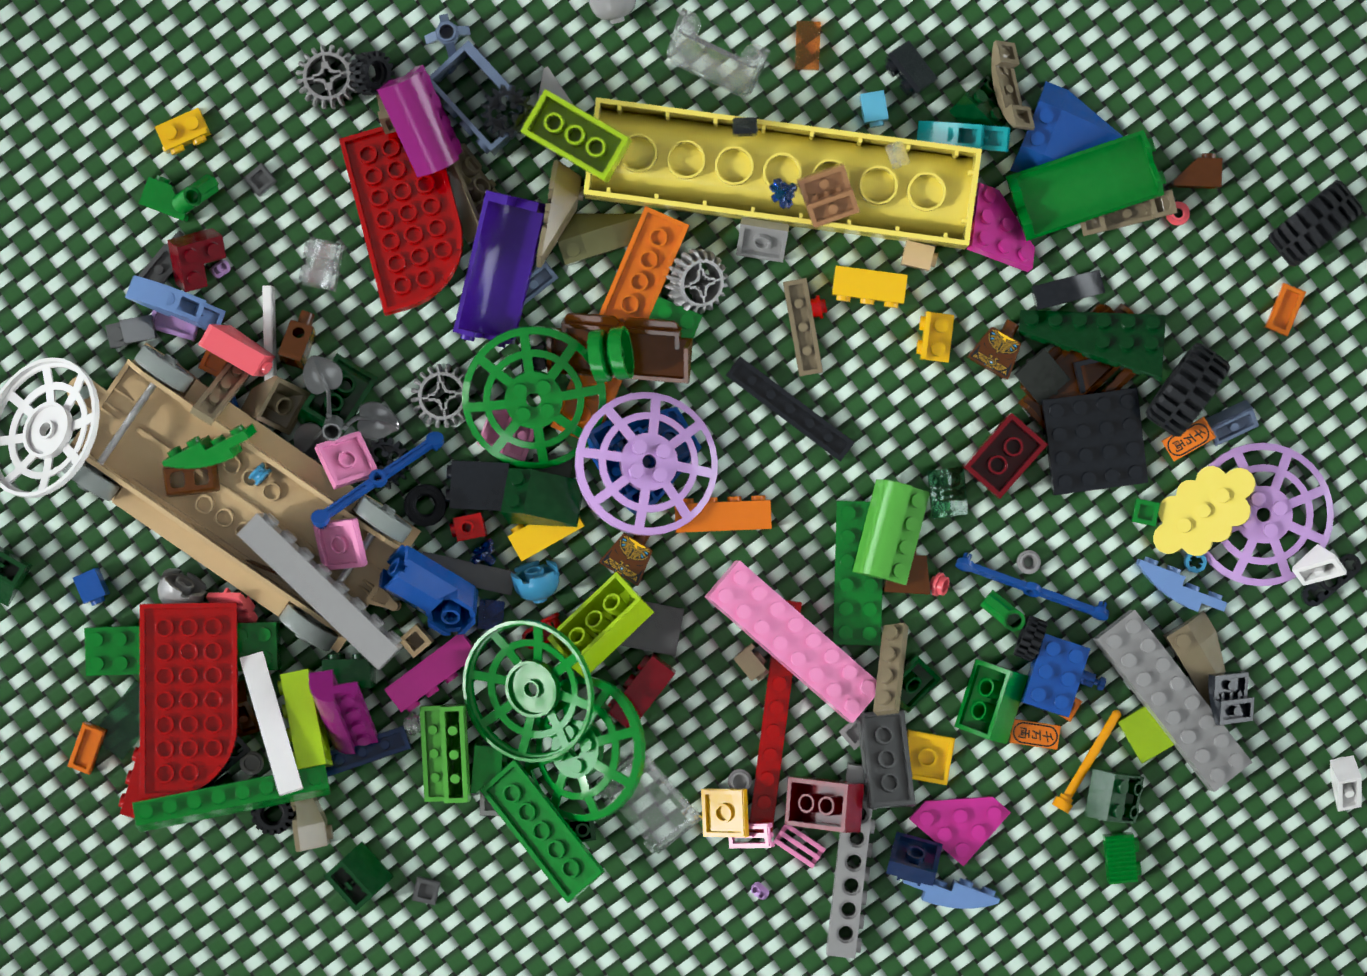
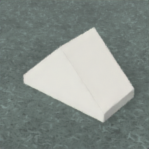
M1318 544L1292 568V571L1303 586L1347 574V570L1337 556Z

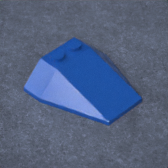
M1046 81L1032 117L1035 129L1027 130L1010 171L1017 173L1123 136L1069 90Z
M677 407L660 410V414L674 419L684 429L689 427ZM649 419L637 420L627 425L637 436L648 433ZM611 420L591 430L587 439L589 448L600 449L605 435L614 426ZM659 421L658 435L670 441L679 434L670 425ZM620 431L612 438L608 447L609 451L621 452L628 442ZM693 435L691 438L698 453L702 447ZM683 442L675 448L678 461L690 463V452L686 442ZM644 456L642 460L644 467L648 469L653 468L655 465L654 459L651 456ZM592 459L599 470V459ZM606 460L607 471L613 483L622 476L619 462ZM676 471L674 478L671 480L672 484L682 472ZM630 484L625 485L619 490L627 499L636 503L639 502L640 490L632 487ZM663 488L650 492L648 505H655L665 493ZM626 507L629 511H631V512L636 516L637 511L632 510V509Z

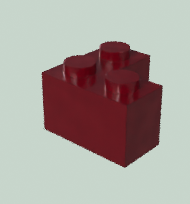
M213 228L167 240L175 285L184 292L207 287L204 264L226 258L223 236Z

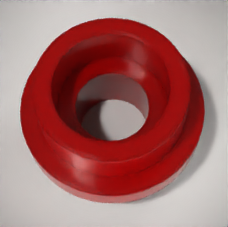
M816 295V298L810 299L813 317L823 319V314L827 313L825 299L820 300V295Z

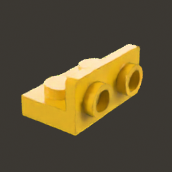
M200 108L193 109L155 126L163 145V151L172 155L183 152L185 150L184 146L191 143L195 146L207 141L206 137L211 135Z
M926 311L925 316H920L919 330H923L922 340L917 341L916 354H920V360L949 363L954 315Z

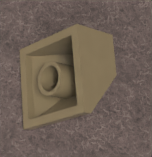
M275 375L251 389L241 410L254 419L290 435L298 421L299 412L311 392Z

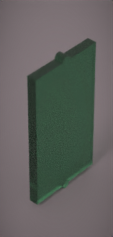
M136 680L99 725V727L107 730L102 743L105 746L104 749L110 750L121 760L125 758L140 739V683Z

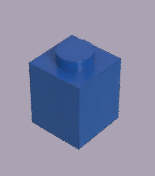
M94 568L73 577L83 604L91 602V605L94 606L106 601L104 596L109 595L110 592L99 568Z

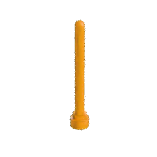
M1114 710L1064 794L1061 793L1059 797L1056 796L1052 803L1054 806L1066 813L1070 812L1073 807L1071 805L1073 802L1072 797L1121 717L1119 710Z

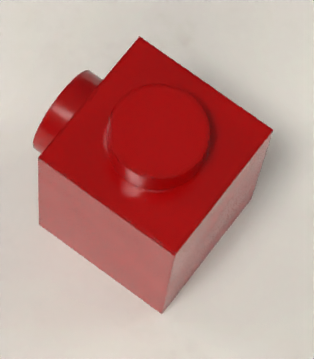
M483 512L453 518L454 523H450L452 537H457V542L487 536Z

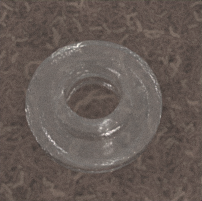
M409 712L408 716L404 718V729L410 736L421 733L420 714H416V712Z

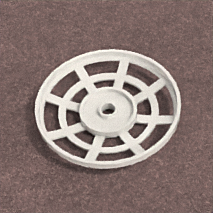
M53 357L40 359L23 367L0 390V418L8 401H11L18 407L11 422L9 435L0 436V446L8 445L10 458L16 468L6 477H4L0 469V487L18 497H42L64 486L82 467L96 438L100 411L97 390L92 379L77 364L62 358ZM51 368H67L78 373L74 386L72 387L63 382H54ZM43 371L45 385L35 389L25 399H22L15 393L19 386L28 378ZM84 381L89 388L92 402V413L88 415L85 401L80 394ZM55 390H63L70 393L64 406L56 403ZM46 393L47 402L40 404L34 409L31 404L38 397ZM77 400L82 418L73 421L70 411ZM25 413L28 418L25 422L23 433L17 434L19 424ZM91 424L86 443L83 447L82 452L80 453V455H78V452L85 439L87 425ZM81 428L79 439L73 448L69 444L73 431ZM24 443L29 453L23 461L20 460L17 451V444ZM64 452L68 458L52 469L54 458ZM36 458L45 460L43 472H34L29 470L28 467ZM72 462L73 466L57 482L48 486L50 477L60 473ZM21 474L32 479H41L38 491L36 492L23 491L14 487L11 483Z

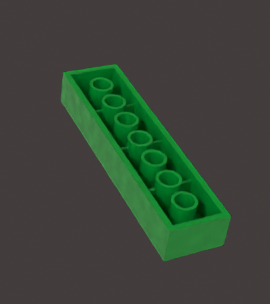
M280 621L238 622V671H243L240 662L241 657L261 651L264 653L268 670L281 669ZM140 625L90 626L84 628L86 676L140 674Z

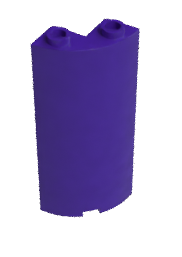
M486 190L453 332L461 334V339L474 341L475 338H485L491 340L505 331L519 327L541 229L544 223L546 204ZM516 337L510 338L497 346L505 348L506 344H515Z

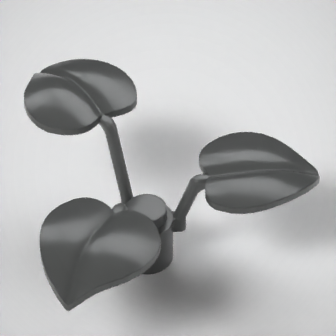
M316 355L311 356L305 363L303 380L306 388L311 393L321 394L324 391L326 392L327 418L325 419L323 429L313 422L304 423L296 429L294 446L313 460L319 457L314 449L316 444L339 439L342 430H347L357 420H359L357 423L358 431L367 439H381L399 430L400 425L395 414L387 406L379 402L362 404L359 410L360 416L356 415L346 423L339 416L332 415L330 389H336L341 385L343 373L337 363Z

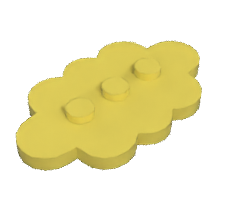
M1207 466L1197 474L1196 480L1182 482L1178 486L1176 496H1169L1160 503L1158 516L1162 524L1155 530L1153 535V542L1156 548L1166 554H1175L1183 549L1190 555L1202 556L1208 553L1213 542L1226 541L1231 536L1233 527L1245 524L1250 518L1251 506L1246 499L1254 492L1256 487L1253 474L1243 468H1234L1225 473L1218 467Z

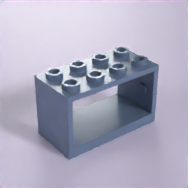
M468 40L430 75V79L436 94L446 102L443 106L454 119L459 116L462 120L459 123L470 136L475 134L478 137L476 143L486 154L491 151L495 156L518 133L514 131L513 138H510L506 132L503 138L499 137L491 144L438 86L444 78L452 74L457 69L456 67L469 57L499 90L502 84L506 86L507 90L509 89L510 85ZM517 105L516 109L521 112L522 106Z

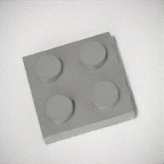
M742 217L736 255L783 263L789 224Z

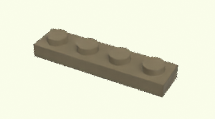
M807 278L783 282L799 377L823 373Z
M228 362L194 404L190 413L212 425L251 375Z
M905 623L883 625L873 712L877 716L899 713L909 629Z

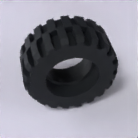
M1336 180L1268 235L1269 241L1285 261L1295 267L1363 212L1362 205L1342 181Z
M1195 343L1180 360L1151 401L1145 412L1147 418L1172 436L1180 437L1199 416L1221 385L1230 369L1228 361L1203 343Z

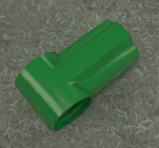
M204 175L173 197L172 205L174 209L181 214L190 212L219 191L218 181L214 176Z
M994 590L980 604L985 611L1011 631H1019L1025 625L1023 613ZM1013 613L1018 614L1021 618V622L1017 627H1011L1007 622L1008 617Z

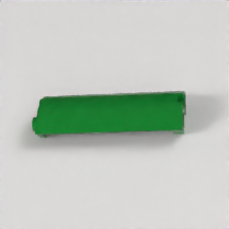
M1142 130L1006 176L1009 191L1026 241L1164 195L1163 185L1166 184V179L1163 171H1158L1154 163L1152 152H1155L1156 148L1153 139H1148L1145 131Z

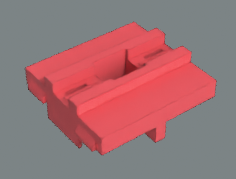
M225 588L223 593H208L206 595L209 603L237 602L238 622L256 623L258 616L253 611L256 606L249 596L245 598L241 593H231L229 588Z

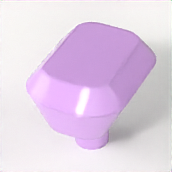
M221 260L211 267V272L216 278H221L230 272L231 267L226 260Z
M755 882L752 885L751 892L755 897H758L760 900H765L768 897L769 890L760 882Z

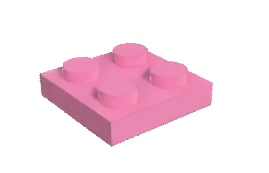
M359 431L341 436L335 441L329 440L316 444L314 448L334 490L369 479V474L378 469Z
M358 518L330 520L324 529H319L313 525L321 563L329 568V570L357 568L368 565Z

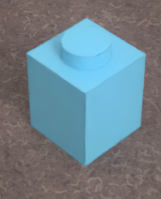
M884 90L860 94L859 99L864 125L869 124L870 128L884 126V122L889 119Z

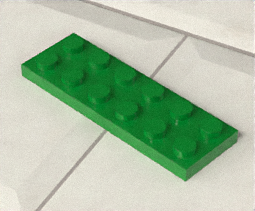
M836 501L833 642L835 644L881 646L883 579L852 572L870 505L869 501Z
M513 760L480 790L567 903L573 901L605 872L518 760Z

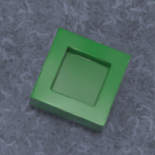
M1136 498L1131 522L1156 527L1160 503Z

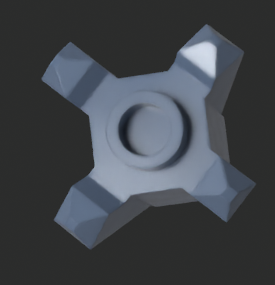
M448 14L439 15L440 23L436 30L424 37L426 45L439 42L446 46L448 57L450 58L456 52L455 44L458 39L471 35L469 26H457L449 21Z

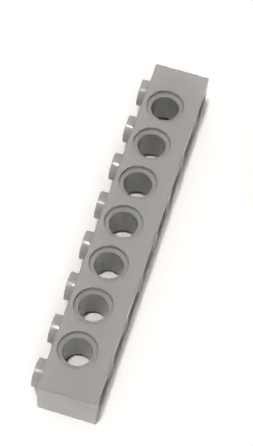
M847 762L846 782L864 783L862 764ZM866 794L863 795L862 806L866 810V814L861 819L863 839L858 843H854L850 840L851 833L839 832L826 946L827 956L855 959L856 952H861L862 938H858V931L863 929L864 915L860 913L861 905H866L867 891H864L863 887L864 881H869L870 867H866L867 857L871 858L873 843H869V835L874 834L875 820L871 819L872 810H877V808H867ZM858 855L860 863L857 866L848 865L847 859L849 856ZM850 878L857 880V887L854 890L846 889L844 887L846 880ZM847 902L855 905L854 911L850 914L842 911L843 904ZM843 926H849L852 929V934L849 937L839 935V930Z

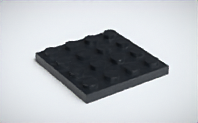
M1136 387L1041 400L1046 443L1048 444L1047 453L1052 495L1148 483L1138 389Z

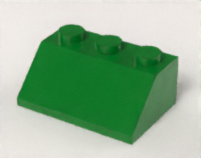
M975 659L954 727L991 741L1007 744L1028 675Z

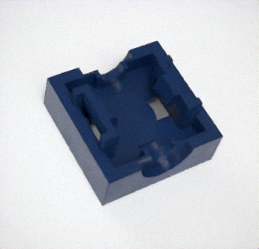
M896 831L886 874L897 876L899 881L903 879L917 883V886H920L921 883L933 886L943 844Z

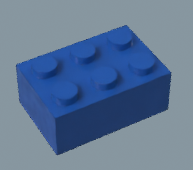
M1044 634L1045 636L1038 653L1031 663L1028 680L1020 703L1063 717H1069L1090 648Z

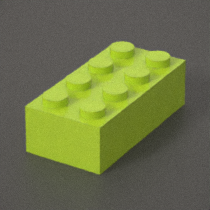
M546 89L520 131L525 136L606 183L609 182L632 142L629 137Z
M615 572L557 630L568 637L578 648L591 673L644 623L654 611L633 587ZM553 634L547 637L550 643L565 658L572 654L567 645ZM577 662L572 668L585 679L582 668Z
M310 669L280 674L281 681H278L279 693L284 695L285 704L282 705L283 715L285 719L288 718L290 728L286 729L289 742H293V756L298 770L325 765L326 767L333 766L327 730L309 689V673L314 672Z

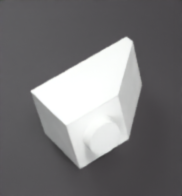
M1354 755L1330 760V778L1338 812L1362 807V777Z

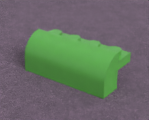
M876 479L852 572L907 585L930 492L895 481Z
M466 705L420 706L424 802H470Z

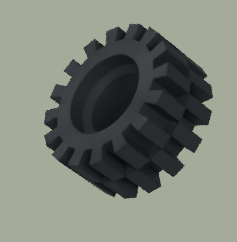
M379 51L363 52L355 56L356 59L351 61L354 67H349V71L353 72V75H349L350 80L354 79L355 82L352 83V86L358 87L356 89L358 93L368 96L379 95L377 90L389 80H393L391 76L395 75V71H391V68L394 65L393 63H388L391 59L388 56L384 57L385 53ZM370 64L374 67L376 73L374 82L370 80L368 74Z
M1029 615L1018 636L1013 654L1032 662L1042 644L1048 622Z
M291 803L279 805L282 809V817L279 821H269L265 817V808L251 811L252 822L264 834H280L292 825V820L296 816Z

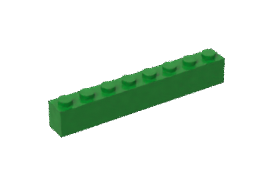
M320 765L298 770L303 789L279 796L274 775L133 802L136 827L139 832L330 795L331 791L326 766Z

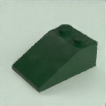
M337 353L332 361L340 366L343 379L338 388L330 389L332 415L339 416L346 423L356 416L378 377ZM324 391L321 394L311 393L302 406L297 419L303 423H316L323 429L325 419L327 418L326 392ZM342 430L341 436L344 435L346 430Z
M509 468L501 514L509 524L577 527L583 495L577 479L533 469Z

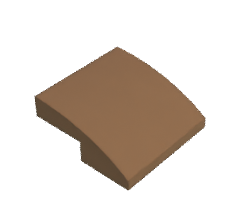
M843 163L797 179L813 228L860 212Z

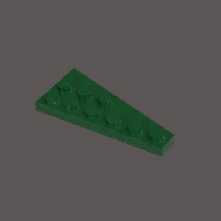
M1020 310V336L1044 344L1051 343L1060 346L1062 350L1068 352L1073 350L1082 353L1084 357L1114 367L1128 368L1133 370L1135 374L1142 375L1143 373L1154 377V380L1162 382L1166 315Z

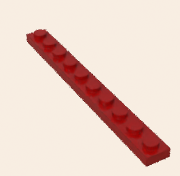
M786 600L801 613L802 602ZM772 656L770 657L749 823H772L773 825L793 674ZM749 829V832H764V829Z

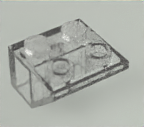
M310 237L309 242H305L303 256L307 257L306 264L301 266L299 280H302V285L309 288L336 292L344 245Z

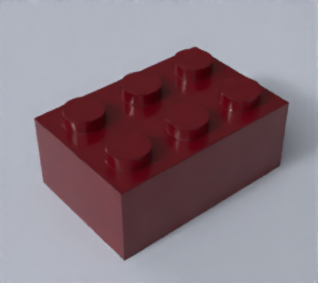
M1009 413L966 461L962 468L996 498L1001 499L1048 444L1013 413Z
M654 653L651 657L646 655L637 667L640 671L636 676L631 674L622 686L625 688L623 693L633 704L640 719L676 673V670ZM612 698L607 705L610 707L608 714L626 728H630L623 709Z
M805 776L788 777L785 825L842 833L861 832L864 784Z

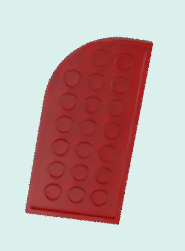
M382 126L340 138L339 141L385 316L420 306L435 297L449 283L458 268L463 251V230L447 169L444 168L435 173L417 177L397 132L385 134Z
M237 602L140 604V798H159L198 790L211 782L230 759L238 734Z

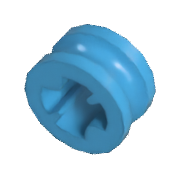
M262 462L248 478L250 480L254 479L255 485L258 486L268 477L272 470L270 468L266 469L265 463Z
M1187 553L1183 562L1185 568L1194 573L1203 571L1207 564L1206 557L1204 555L1194 556L1195 558H1201V563H1198L1200 566L1196 568L1189 565V561H1192L1190 558L1193 555Z

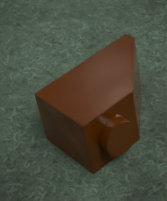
M1203 153L1201 157L1195 159L1170 182V188H1221L1223 158H1216V154Z
M244 680L238 682V735L243 737L260 731L249 689Z

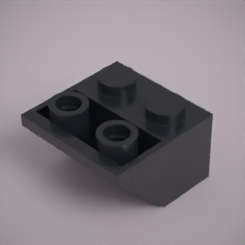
M909 40L886 56L885 69L892 77L897 76L901 83L899 87L907 97L911 95L914 99L938 79Z

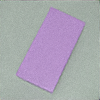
M152 311L151 315L153 316L157 331L195 341L199 327L174 316L168 317L157 311Z

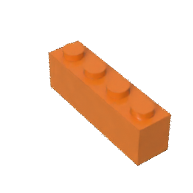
M765 495L751 496V501H742L741 496L727 497V502H718V497H710L702 511L690 522L677 529L676 533L772 529L771 500H766ZM694 498L683 499L690 512L698 504L694 503ZM675 507V522H676V521H678L679 519H681L682 517H681V515L679 514L678 510H677L676 507Z

